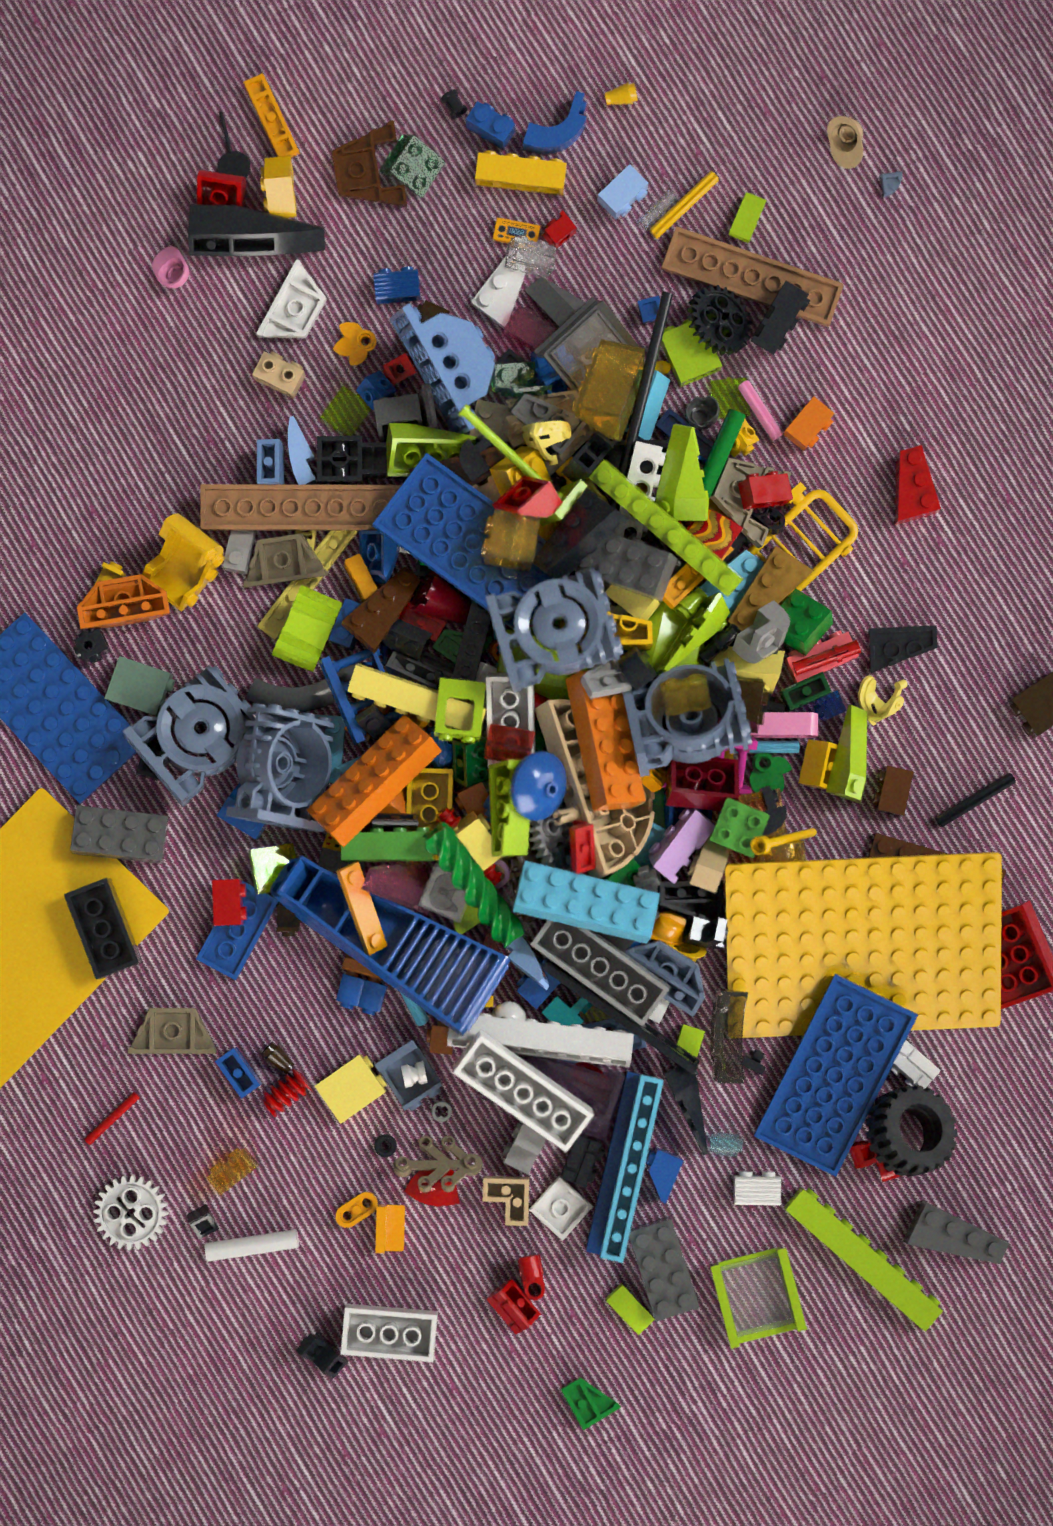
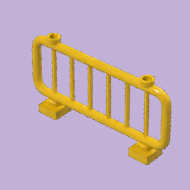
M801 482L791 490L793 500L785 504L786 506L790 503L795 505L784 515L785 526L789 524L817 554L821 561L813 568L814 571L796 587L799 591L807 587L838 556L841 555L844 558L853 550L851 544L858 535L856 522L829 493L817 489L804 496L802 492L807 488ZM816 498L824 500L848 526L849 534L844 540L840 541L808 507ZM804 509L837 544L825 557L792 522ZM770 533L767 534L762 547L758 549L752 545L747 550L753 555H757L764 562L766 558L759 551L770 540H773L783 551L793 556L776 538V535ZM786 596V597L779 603L780 606H781V604L787 599L788 596Z

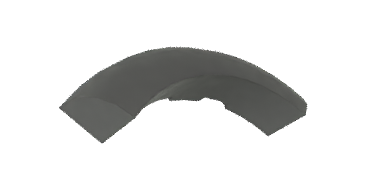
M357 662L340 669L339 673H337L340 682L351 680L355 666L358 663H362ZM256 678L247 694V700L255 704L266 705V708H268V704L280 705L284 711L285 708L299 710V712H307L335 703L326 679L308 686L289 688L272 685Z

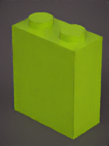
M688 319L683 321V325L674 328V326L665 328L661 342L662 349L680 388L719 372L722 368L717 352L713 354L712 347L706 350V343L702 342L699 344L700 337L693 336L695 329L689 328L692 321Z

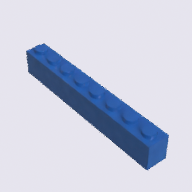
M626 1071L585 1248L586 1252L600 1255L639 1073Z

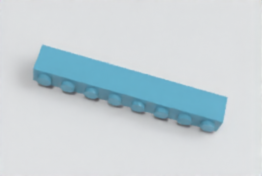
M644 1074L639 1075L600 1249V1258L621 1263L624 1261L664 1082L661 1078Z

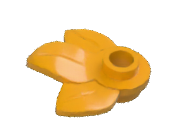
M354 322L340 324L339 328L344 337L335 344L333 350L341 356H349L351 366L363 363L367 358L368 352L376 347L377 339L375 334L369 330H363L359 324ZM367 338L370 340V343L363 345L362 340Z

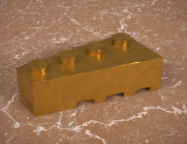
M775 546L731 616L727 619L726 626L729 627L731 624H735L741 632L752 626L758 609L773 600L779 604L814 570Z

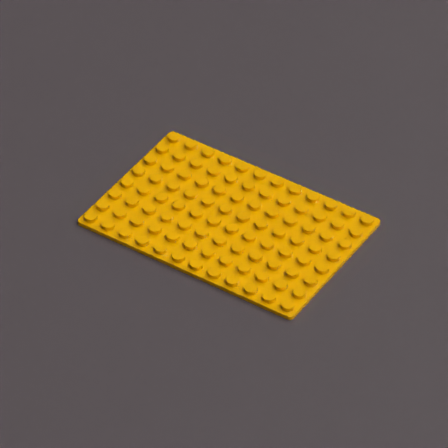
M43 788L38 789L0 828V1088L106 979L96 980L64 894L101 879L111 878L137 946L169 914L168 907L118 859L72 854L70 849L75 818Z
M999 852L727 864L725 866L726 927H728L726 941L729 1036L731 1038L804 1035L835 973L917 1013L918 1017L911 1030L999 1026L1001 1022V854Z

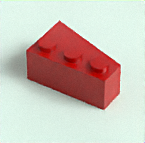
M922 445L901 450L896 456L894 526L937 514L941 509Z

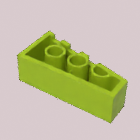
M507 760L488 765L492 857H518L527 855L530 820L522 817L516 811L511 799L512 778L522 760Z

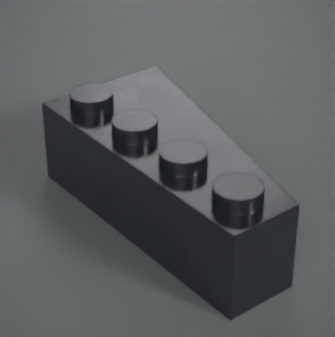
M586 488L532 563L552 578L563 579L562 576L570 575L582 563V559L587 554L594 553L598 549L597 545L605 538L609 539L615 533L614 529L620 524L624 525L629 518Z

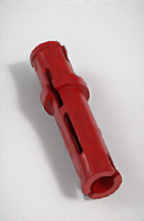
M857 640L841 646L834 645L832 649L792 662L796 676L804 672L836 661L840 663L842 659L860 654L861 649ZM824 658V659L821 660V661H818V662H815V663H812V664L807 665L808 663H811V662H814V661H816V660H819V659Z

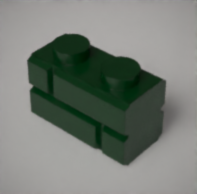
M823 672L784 688L779 692L788 712L832 693Z

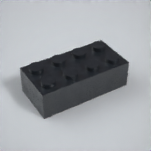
M111 878L101 879L64 894L96 980L106 978L143 963Z

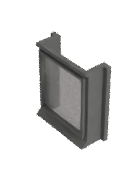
M593 297L585 302L533 350L538 358L546 359L571 391H577L584 406L638 356L644 353L605 302L596 301Z

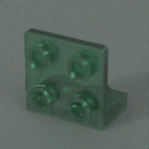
M403 134L379 171L384 176L397 178L417 196L424 197L444 166L445 160L414 134Z
M535 361L494 365L492 392H501V396L520 397L522 393L544 395V390H552V385L536 384Z

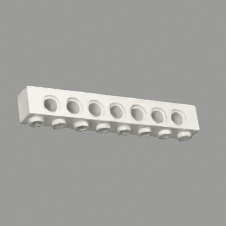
M636 441L627 478L635 485L640 482L645 483L648 487L646 495L655 501L656 497L652 496L653 487L658 488L661 475L657 474L659 465L663 466L666 453L662 452L663 447ZM644 460H648L653 464V470L648 474L643 473L640 469V464ZM620 506L619 512L629 518V520L624 525L620 524L615 528L614 535L626 538L624 535L625 529L633 527L637 531L636 539L641 540L642 533L647 532L648 528L632 517L625 508ZM604 583V592L610 587V584ZM609 602L610 613L627 616L628 612L621 606L612 605Z

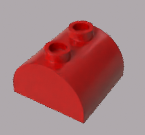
M199 170L197 174V204H225L244 207L246 197V178L244 176Z

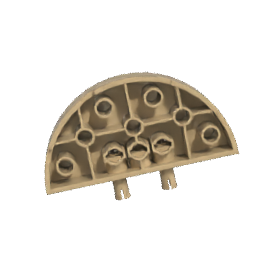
M548 700L535 708V712L548 752L560 759L567 777L564 796L567 809L554 811L553 819L560 817V819L554 821L556 825L571 821L573 824V820L576 819L594 824L596 869L589 870L588 873L590 877L601 879L626 866L633 857L639 854L645 845L654 820L655 812L652 811V800L655 799V793H652L642 784L646 801L630 809L593 811L570 700Z

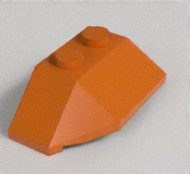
M142 574L96 582L77 606L80 629L111 628L151 621L170 614L167 591Z

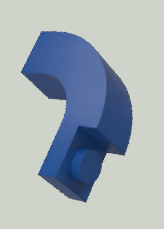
M576 91L569 115L559 125L544 127L529 122L523 141V150L535 154H553L565 150L575 143L586 126L587 117L583 116L587 107V102L584 101L585 93Z

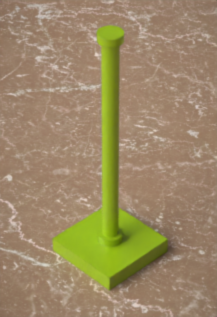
M465 404L458 411L457 414L460 417L463 416L526 476L544 480L470 410L468 404ZM578 480L563 486L557 492L563 503L554 514L548 517H538L537 521L544 526L561 520L587 485L582 480Z

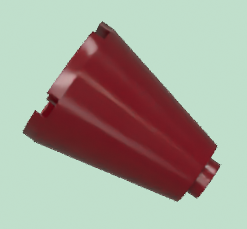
M431 570L425 576L428 580L425 583L421 582L420 587L414 594L411 602L414 607H411V609L422 614L465 625L471 602L448 581Z

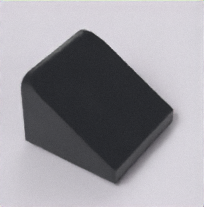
M207 1204L187 1214L188 1223L198 1239L219 1229Z

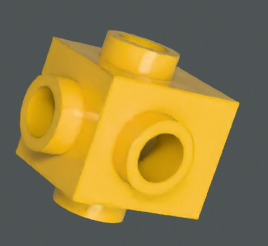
M744 420L730 451L733 457L740 454L743 456L748 455L755 449L753 445L759 441L754 429L746 420Z

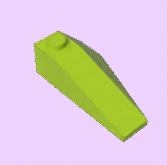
M389 423L386 441L387 475L409 477L410 472L408 469L416 467L426 453L437 461L459 456L463 442L469 438L474 445L477 443L475 440L477 437L416 424Z

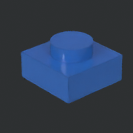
M659 295L637 301L643 324L655 321L660 303Z

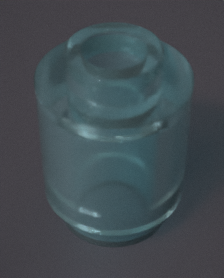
M722 1132L711 1134L710 1152H714L715 1155L737 1157L738 1153H742L743 1139H739V1134Z

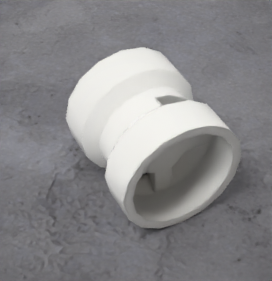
M423 1061L416 1062L415 1067L408 1064L401 1065L405 1088L412 1087L416 1081L421 1085L428 1083Z

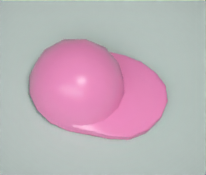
M166 247L153 259V272L163 286L176 289L183 286L187 281L189 267L176 247Z

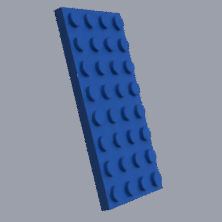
M428 453L424 455L372 524L374 528L487 611H489L485 596L492 594L498 596L512 591L524 596L534 586L554 579L532 563L547 541L507 511L495 509L492 505L494 503L492 500ZM542 600L537 602V605L531 613L530 619L533 617L539 606L542 605ZM514 619L504 622L515 630Z
M24 612L0 634V719L79 804H82L136 754V751L126 741L123 730L131 725L108 700L104 699L105 697L30 616Z
M835 973L754 1133V1137L836 1177L918 1014Z

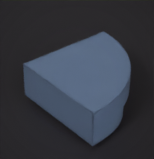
M902 171L880 174L883 198L892 195L899 188L903 176Z

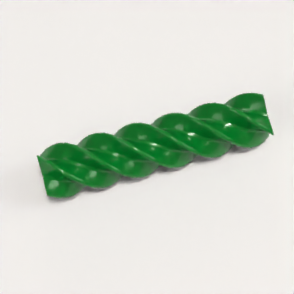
M441 822L422 836L426 838V850L431 854L438 855L440 869L452 873V885L456 889L465 891V903L470 907L478 909V920L480 923L491 926V938L494 941L504 943V948H506L514 940L524 935L520 920L510 912L506 901L497 894L493 883L484 876L479 864L471 859L468 849L458 841L456 833L448 824Z

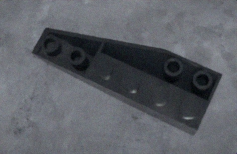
M190 204L188 228L189 256H263L324 251L325 227L238 205Z

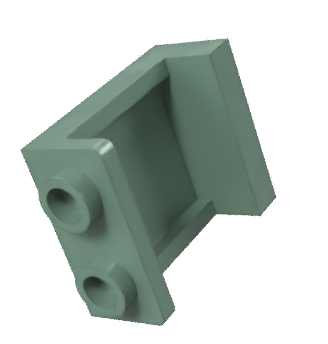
M119 656L104 699L157 717L165 703L167 693H171L175 680H173V675L169 672Z

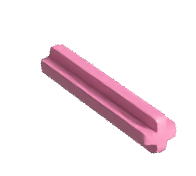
M750 381L742 382L738 386L739 391L771 440H776L782 436L783 432Z

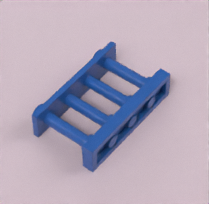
M365 646V650L341 660L331 661L330 656L318 662L354 745L363 742L366 731L356 722L355 715L358 711L374 705V700L365 698V700H360L356 703H349L346 694H348L347 690L351 680L340 682L337 673H339L340 669L367 658L371 659L374 669L385 672L379 659L381 655L379 647L375 654ZM391 706L393 712L385 716L391 722L398 721L404 714L396 712L395 707Z

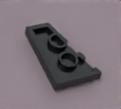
M937 625L868 628L870 673L936 649Z

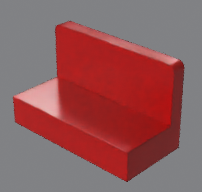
M580 819L573 820V827H570L572 872L579 874L596 869L594 824Z

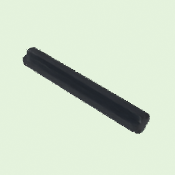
M1007 773L936 816L937 824L940 827L946 826L1016 783L1014 776L1011 773Z

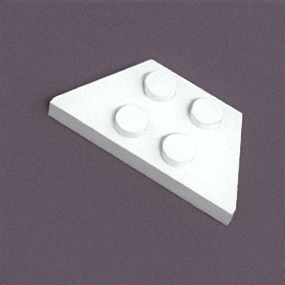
M296 259L256 333L258 337L306 338L327 299L299 260Z

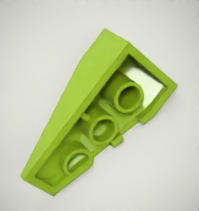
M673 424L656 493V503L677 521H707L709 496L708 491L704 490L702 477L705 476L703 469L700 470L698 456L700 452L695 428Z
M718 592L707 597L694 618H690L685 623L657 668L656 672L658 675L668 672L716 632H720L726 626V618L730 612L721 593Z
M848 705L826 792L861 804L866 785L867 711L853 705Z

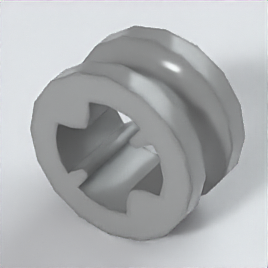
M438 1101L432 1107V1116L436 1121H447L452 1114L450 1104L445 1101ZM446 1106L448 1109L446 1113L448 1115L446 1117L442 1115L438 1117L435 1113L438 1111L436 1107Z

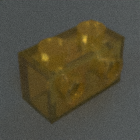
M239 1147L227 1155L230 1160L224 1164L218 1162L209 1169L212 1174L207 1179L220 1196L259 1166L246 1147L242 1150Z

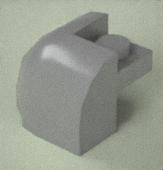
M774 600L758 609L753 625L737 634L732 650L742 659L753 664L775 653L783 644L789 628L790 619L786 611Z

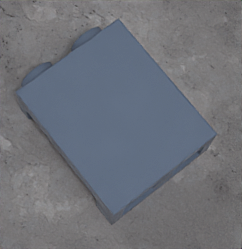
M414 1039L375 1064V1067L382 1074L401 1103L404 1111L408 1108L410 1111H413L422 1105L420 1100L426 1096L431 1099L442 1092L440 1087L443 1086V1083ZM423 1061L428 1083L421 1085L416 1081L412 1087L405 1088L401 1065L408 1064L415 1067L416 1062Z

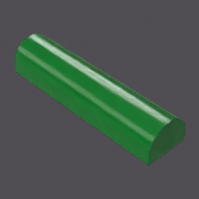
M730 408L703 466L705 477H702L704 490L708 491L709 498L746 417L745 414Z

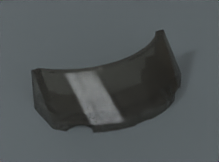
M716 990V1000L713 1003L711 1016L710 1054L713 1063L712 1076L713 1080L717 1083L744 1084L742 1040L744 1014L748 999V992Z

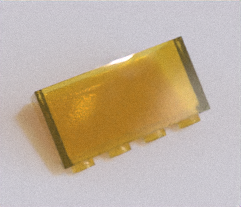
M601 339L598 348L594 347L592 364L587 365L585 372L586 379L580 383L579 398H575L573 401L572 411L575 412V416L612 440L621 441L634 407L644 368L645 348Z

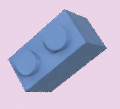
M280 439L257 440V484L284 485V445Z

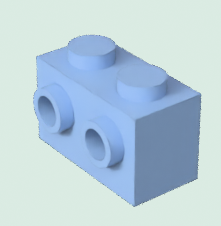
M629 164L598 194L597 201L616 220L620 215L622 217L627 215L632 209L631 205L636 200L640 202L647 195L648 182Z

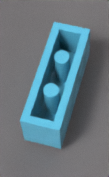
M640 367L619 426V430L625 436H627L643 368ZM654 370L637 440L651 439L670 383V379L657 370Z

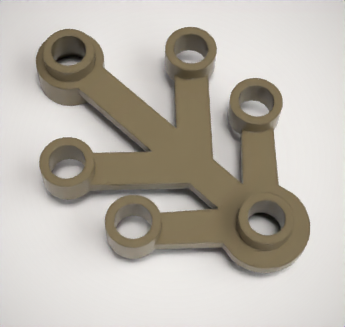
M423 1136L419 1139V1148L421 1151L427 1152L435 1160L410 1161L409 1158L401 1156L394 1161L393 1167L394 1173L399 1177H407L412 1170H434L429 1176H423L418 1180V1188L422 1192L430 1191L432 1185L449 1170L458 1169L452 1176H445L441 1180L442 1189L450 1192L454 1190L455 1185L466 1175H477L481 1171L483 1163L478 1155L473 1153L466 1154L455 1144V1139L452 1136L442 1138V1149L447 1152L450 1151L458 1160L447 1158L432 1145L430 1137ZM428 1142L429 1145L423 1146L422 1143ZM446 1142L452 1143L451 1145H445ZM474 1162L475 1164L468 1165L467 1163ZM401 1163L406 1164L405 1166H399ZM423 1182L429 1183L427 1186H422L421 1184ZM446 1182L452 1183L450 1186L444 1185Z

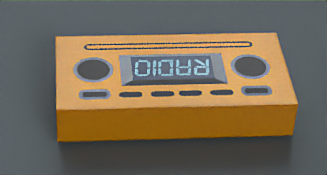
M497 217L493 241L536 249L541 226Z

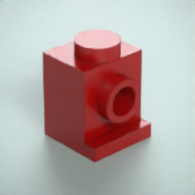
M562 210L559 213L558 220L554 218L545 226V233L541 237L548 246L552 245L556 250L576 234L577 227Z
M408 352L383 365L385 369L383 373L393 385L418 372ZM399 364L403 365L404 372L398 370Z

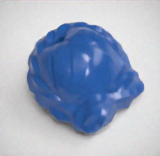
M435 726L427 727L426 733L431 736L442 750L430 762V765L436 769L451 766L453 759L452 744L439 740L438 736H434Z

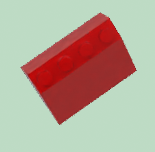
M1030 900L1001 911V1009L1053 992V955Z

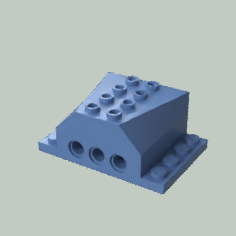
M409 303L396 312L389 320L450 430L460 434L466 433L475 427L457 413L465 404L469 405L490 392L495 365L493 359L495 356L489 346L486 347L483 343V334L480 328L474 326L472 322L447 313H440L421 324V315L416 307L412 308Z

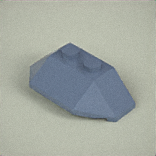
M660 940L632 947L625 951V954L671 986L663 997L665 1000L689 1015L695 1016L705 999L699 964Z

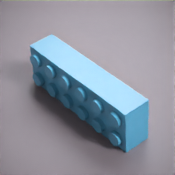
M525 861L521 870L512 911L647 944L652 935L660 893Z

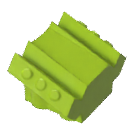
M301 585L271 655L313 672L343 603Z

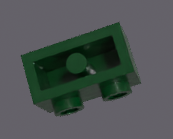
M481 735L480 741L475 740V743L461 742L462 739L453 738L454 780L465 787L488 781L487 738Z

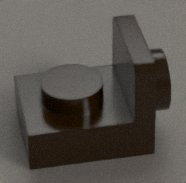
M277 905L276 932H282V937L295 936V932H301V920L296 918L295 914L283 905Z

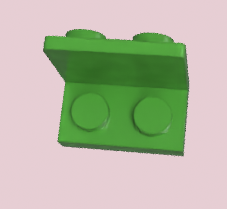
M727 798L710 841L753 858L754 853L750 847L751 841L755 837L762 836L769 819V814Z

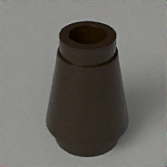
M273 1041L261 1053V1056L264 1058L263 1061L285 1074L295 1065L281 1046Z

